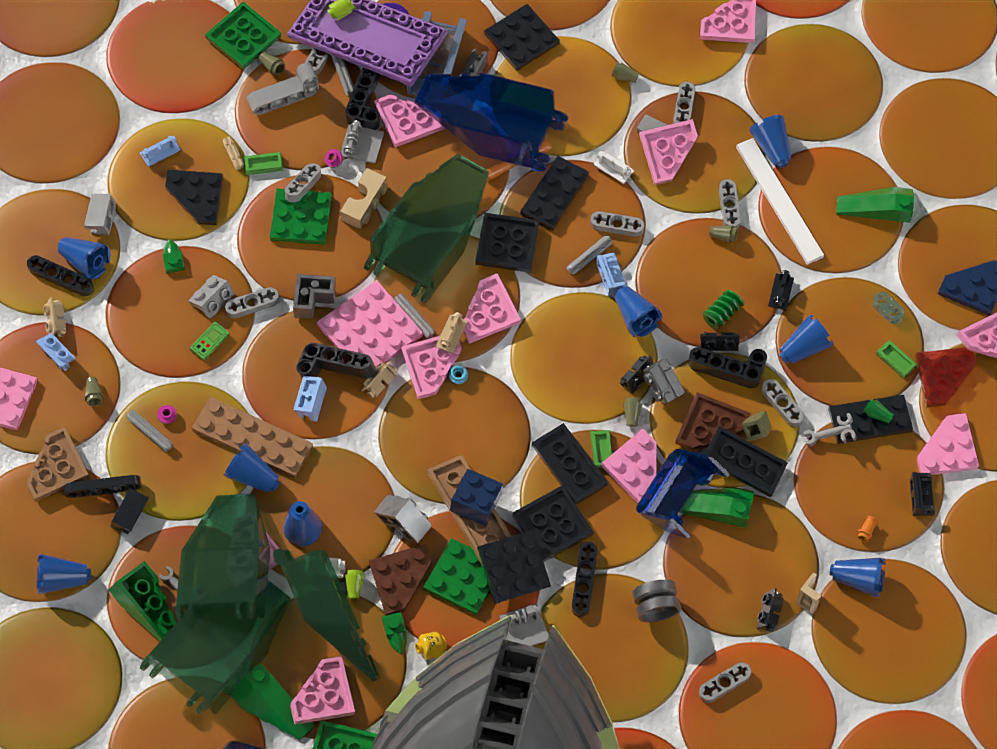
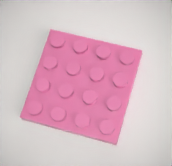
M377 280L317 322L319 329L336 348L367 354L372 358L376 368L382 362L387 363L401 353L402 346L413 344L423 337V332Z

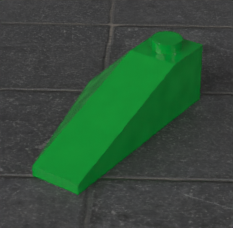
M890 187L838 196L836 214L910 223L914 209V192L910 188Z
M736 487L674 491L669 510L746 528L754 491Z
M143 561L115 582L108 591L130 615L166 646L181 633L172 612L169 611L166 604V596L164 593L162 594L157 575L146 561Z
M261 663L243 677L231 694V697L244 711L261 718L262 721L274 725L279 730L298 740H301L315 728L312 722L294 725L290 707L293 699Z

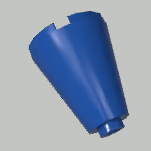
M780 114L762 119L763 123L760 125L758 123L753 124L749 131L773 165L779 166V168L789 165L791 153L784 116Z
M65 237L58 243V253L87 278H99L106 270L104 268L105 264L110 262V248L103 243Z
M629 286L620 287L616 291L615 300L628 332L633 337H636L635 335L644 337L658 327L657 322L659 319L662 320V312Z
M809 315L780 348L781 353L779 356L784 363L793 364L834 345L832 340L828 341L827 337L830 335L817 318L812 320L813 315Z
M244 443L240 448L241 452L236 453L230 462L224 476L267 493L270 490L274 492L280 484L278 481L279 476L248 444Z
M295 502L284 520V535L290 543L301 547L313 544L319 539L322 531L321 519L305 502Z
M38 554L37 594L86 585L87 580H91V569H87V564Z
M885 558L836 560L835 564H831L829 574L833 576L834 581L871 596L880 597L879 592H882L885 578V570H882V565H886Z

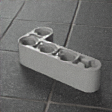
M311 63L299 65L296 69L297 76L250 93L247 96V101L253 114L262 115L318 93L319 82Z

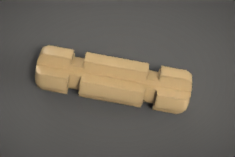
M232 137L224 138L223 144L235 169L244 168V162Z

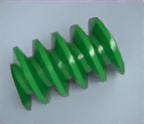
M725 290L718 297V300H715L713 305H710L708 310L703 312V318L711 328L719 330L718 325L724 326V321H729V316H734V311H739V306L743 307L744 301L735 292Z

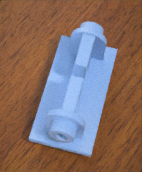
M168 136L167 139L147 149L145 148L144 151L140 152V155L147 166L150 167L181 149L176 143L175 136Z
M52 333L36 341L41 350L45 351L53 359L60 370H68L70 367L69 362L75 360V357Z

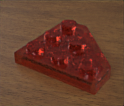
M963 347L916 353L915 358L926 408L945 406L975 368L974 351Z

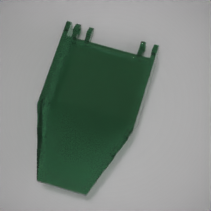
M457 154L440 165L439 169L433 173L430 172L419 182H414L371 236L370 255L364 264V269L369 270L374 261H378L379 263L374 269V275H379L384 265L417 283L411 296L416 297L422 287L427 289L421 297V302H427L465 251L475 223L489 171Z
M255 494L217 495L181 550L175 606L177 621H182L183 618L185 621L194 620L195 609L200 607L236 606V618L239 619L242 618L243 606L248 605V618H254L255 612H257L260 618L265 617L270 544Z
M287 549L274 550V562L281 565L305 622L371 680L376 681L380 679L372 656L366 655L363 647L367 645L364 638L360 639L357 629L360 628L328 553L325 550H313L294 558L291 551Z
M262 575L239 588L233 587L190 608L144 658L140 669L145 671L152 664L154 668L149 676L154 678L165 668L195 692L186 703L188 707L193 706L202 697L204 701L197 707L196 713L201 715L210 707L211 712L216 714L231 697V694L243 677L267 656L269 647L277 633V628L280 621H282L291 597Z

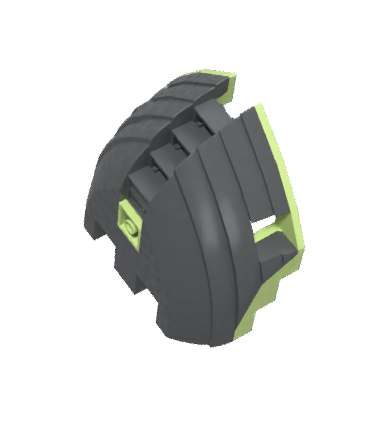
M509 615L458 642L420 672L385 710L372 749H620L613 723L591 676L554 625L551 627L544 649L508 641L507 638L513 616Z

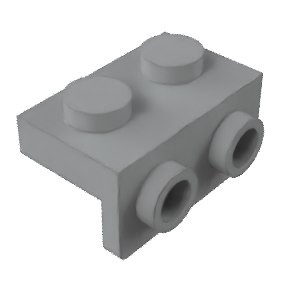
M213 275L188 301L191 306L202 310L207 318L211 319L235 292L227 280Z

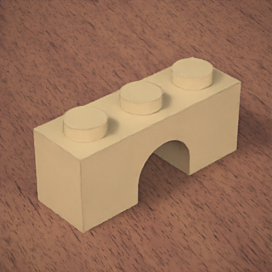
M366 168L358 181V190L365 194L366 197L361 200L349 197L340 211L341 221L359 229L364 224H367L371 211L377 208L380 196L384 195L388 189L386 176Z

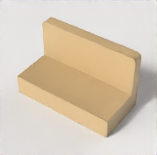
M814 572L800 589L796 601L798 606L811 615L816 611L821 598V594L812 589L817 576Z

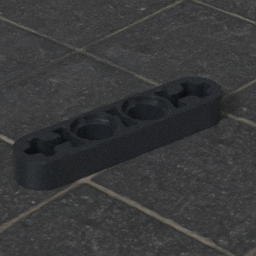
M37 255L31 256L27 260L28 270L38 277L84 297L91 295L94 291V285L90 278ZM37 262H39L40 267L35 266L33 268L32 264H37ZM50 269L57 270V273L54 276H49L47 274V272ZM67 276L74 277V280L71 283H65L63 281L64 278ZM88 284L89 288H84L83 290L81 285L86 286Z
M126 475L70 482L64 485L65 496L68 498H79L127 492L129 488L138 490L141 488V477L138 475Z
M592 542L583 543L579 550L572 600V612L578 617L586 616L590 609L597 558V547ZM587 548L591 549L589 560H585ZM582 566H589L591 572L583 574L580 568ZM585 584L589 587V590L586 593H581L578 591V586ZM580 598H584L583 607L585 608L582 611H579L578 607H576L579 606Z

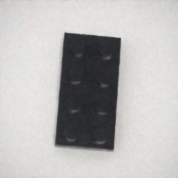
M557 155L521 209L520 215L528 219L540 220V225L553 231L588 178L589 171Z
M904 395L873 399L874 401L878 400L894 414L889 424L868 417L863 412L870 400L829 406L828 408L833 428L840 426L837 422V416H840L841 420L845 422L848 419L847 413H850L853 419L851 424L852 430L857 436L855 441L913 431ZM841 434L835 435L837 444L844 443L841 439ZM852 435L846 436L847 443L854 442Z
M564 423L532 442L531 446L559 484L564 486L576 505L608 485L607 480Z
M721 426L717 428L702 459L707 464L768 497L773 495L788 462Z

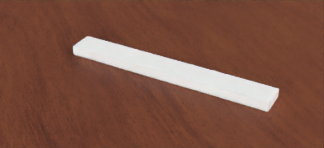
M751 138L737 144L736 149L805 263L808 265L824 257L823 252L754 139Z

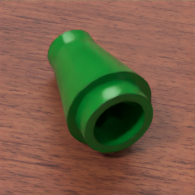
M870 399L863 411L868 417L889 424L894 415L878 400L874 401L873 399Z

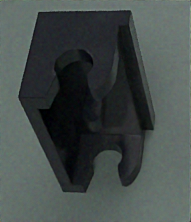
M912 472L910 491L913 516H934L931 473Z
M129 488L111 521L110 527L129 534L149 497Z

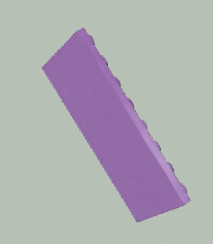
M310 0L287 33V36L290 39L412 87L448 32L445 28L372 0H351L355 6L352 13L339 21L336 18L333 20L328 10L330 9L329 5L337 0Z

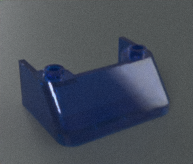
M675 449L669 454L640 499L636 510L642 517L666 532L689 539L691 535L682 528L683 519L678 516L681 508L696 485L703 486L709 484L715 474L728 477L729 473L712 456Z

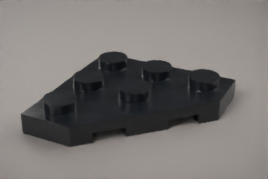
M167 170L166 190L177 199V202L186 212H189L197 224L217 226L223 173Z

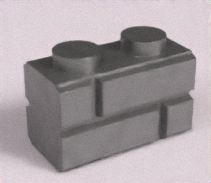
M667 358L661 359L643 370L645 373L643 376L644 380L648 385L652 386L654 390L653 396L657 402L665 404L685 393Z

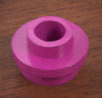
M331 149L325 155V162L330 167H338L343 161L342 153L337 149Z
M170 405L160 407L157 412L158 420L164 424L172 423L177 416L175 408ZM165 412H170L168 416L163 415Z

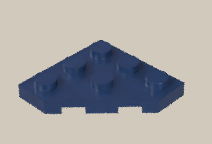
M992 260L945 275L937 294L990 316L997 301V261Z

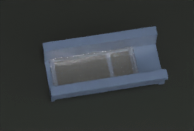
M425 11L422 20L447 29L448 34L412 87L407 85V94L443 101L467 19L460 18L458 26L432 21V12Z

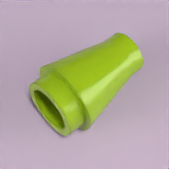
M347 570V575H345L347 599L359 600L365 578L363 571Z

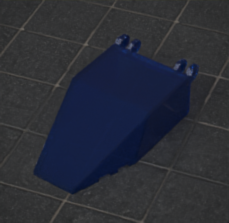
M480 73L479 76H468V74H462V76L427 74L414 101L418 107L478 155L532 168L537 172L546 171L547 166L544 163H548L551 159L549 155L539 152L549 127H552L554 130H564L565 124L563 122L565 123L569 118L564 112L555 109V94L553 90L485 73Z

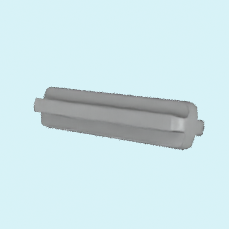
M331 55L345 94L350 96L354 86L343 59Z
M604 236L568 265V272L571 275L576 274L613 243L612 239L609 236Z
M403 294L395 297L397 304L420 328L426 338H432L435 335V330Z
M131 410L127 414V419L165 452L172 449L173 443L135 410Z

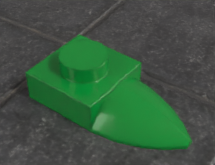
M169 239L163 251L166 274L185 271L180 248L174 241Z
M401 612L382 617L389 644L396 652L403 654L407 636Z

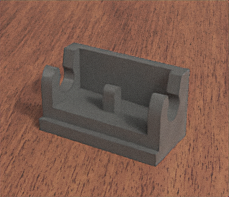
M473 49L467 64L458 77L456 85L471 91L474 90L488 63V52L483 51L481 55H478L476 53L477 50Z

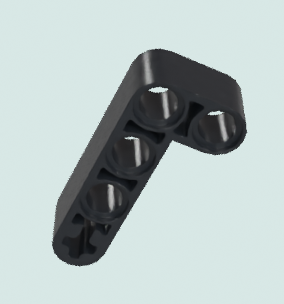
M362 67L346 107V120L349 125L354 123V121H359L363 128L377 130L380 127L378 110L368 107L380 78L379 73Z
M309 343L305 346L296 366L301 379H303V376L318 377L321 369L366 379L372 378L377 371L372 358L367 354L318 343Z
M695 347L690 351L688 365L694 371L752 389L756 388L760 383L767 361V353L762 349H754L749 356L748 362H744L704 348ZM754 359H760L762 362H756ZM712 363H717L720 366L715 367L712 365ZM730 369H735L738 372L733 373L730 371ZM748 375H754L756 378H749Z

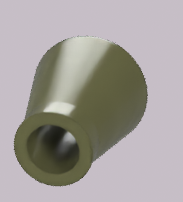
M266 52L259 56V61L262 62L272 75L278 76L284 71L285 64L282 59Z
M616 62L611 76L617 80L636 83L639 73L622 62L621 64Z
M733 225L711 226L709 237L727 243L736 242L738 229L733 227Z
M89 377L86 379L85 401L89 406H99L104 399L103 393L98 384V379L96 377Z
M635 397L625 399L623 406L626 426H638L642 408L641 399Z

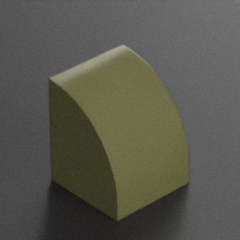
M766 410L750 416L742 423L748 441L767 437L772 429Z

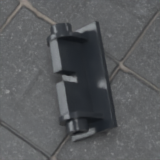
M783 270L780 274L776 273L768 307L787 310L794 277H791L788 270Z
M704 332V334H700V348L710 351H738L740 335L735 334V332L721 333V335Z
M651 355L639 357L631 367L635 372L628 370L621 378V386H628L631 394L645 381L643 370L654 364Z
M776 588L766 592L762 597L763 605L757 617V629L766 627V630L769 632H774V629H777L779 615L773 612H781L784 598L783 594L776 592Z

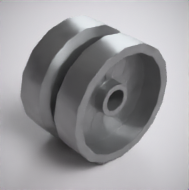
M672 580L650 581L636 587L632 592L634 603L639 605L636 611L641 622L663 621L681 612L680 601L675 597L677 595L676 585Z

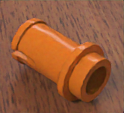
M872 516L865 518L862 528L857 532L859 540L868 542L872 539V532L878 523L876 518Z

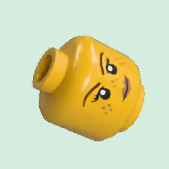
M430 632L419 636L415 648L418 655L421 654L423 659L430 660L442 656L447 649V645L443 635H440L438 632Z

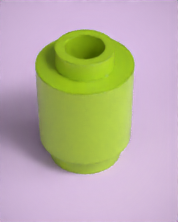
M337 0L329 5L328 13L333 20L336 18L339 21L352 13L355 6L351 0Z

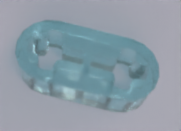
M878 292L875 294L872 303L873 307L890 323L897 324L901 322L904 316V309L887 293ZM878 300H885V303H878ZM892 312H893V313H896V312L899 313L898 316H897V315H894V316L891 315Z

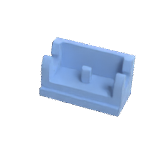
M615 253L598 255L596 265L607 295H615L620 287L627 286Z
M303 376L293 409L300 418L304 419L306 415L312 421L317 422L327 389L322 378Z

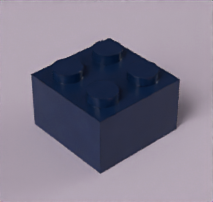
M467 469L451 499L450 511L486 526L502 495L503 483Z

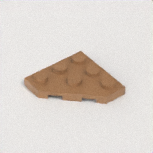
M65 427L46 436L45 444L42 451L39 452L33 472L28 478L27 486L35 502L63 490L64 485L67 483L89 478V474Z

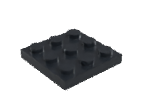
M528 4L484 30V35L516 71L560 44L557 36Z
M484 212L475 265L531 273L540 220Z
M563 485L512 513L522 532L534 529L544 562L587 539L594 533Z
M534 529L477 547L494 604L551 587Z

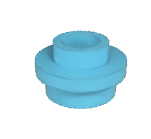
M454 366L449 371V379L455 384H462L468 378V372L463 366ZM456 374H461V375H462V376L459 377V378H458V377H455Z

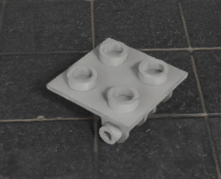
M354 121V123L348 126L341 149L342 156L375 164L384 132L363 128L361 122Z
M537 604L499 616L500 620L509 615H513L507 638L508 641L529 646L547 641L549 635L541 616V609Z

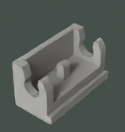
M91 194L84 227L91 229L92 234L110 236L117 204L111 194Z

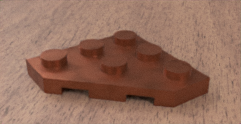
M697 392L675 440V444L692 451L710 444L719 426L736 435L743 433L742 423L750 417L751 413Z
M426 544L369 560L385 616L404 612L413 594L416 593L425 573L431 566V559Z

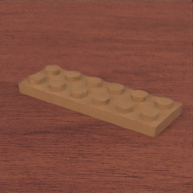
M211 396L192 427L193 432L239 453L241 452L240 448L244 443L248 444L269 467L293 478H296L313 448V443Z
M462 455L427 469L428 476L449 511L451 499L466 470L470 469ZM495 509L486 526L451 512L481 564L478 546L511 536Z

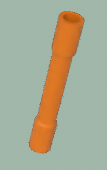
M548 140L539 143L501 164L482 171L486 181H489L517 165L552 150L551 144Z

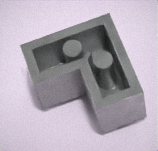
M297 274L293 303L294 318L313 319L315 302L334 304L336 293L335 277Z
M387 495L374 511L385 525L395 527L407 541L418 543L432 526L427 520L428 516L419 511L416 507L417 504L410 498L406 499L398 495Z

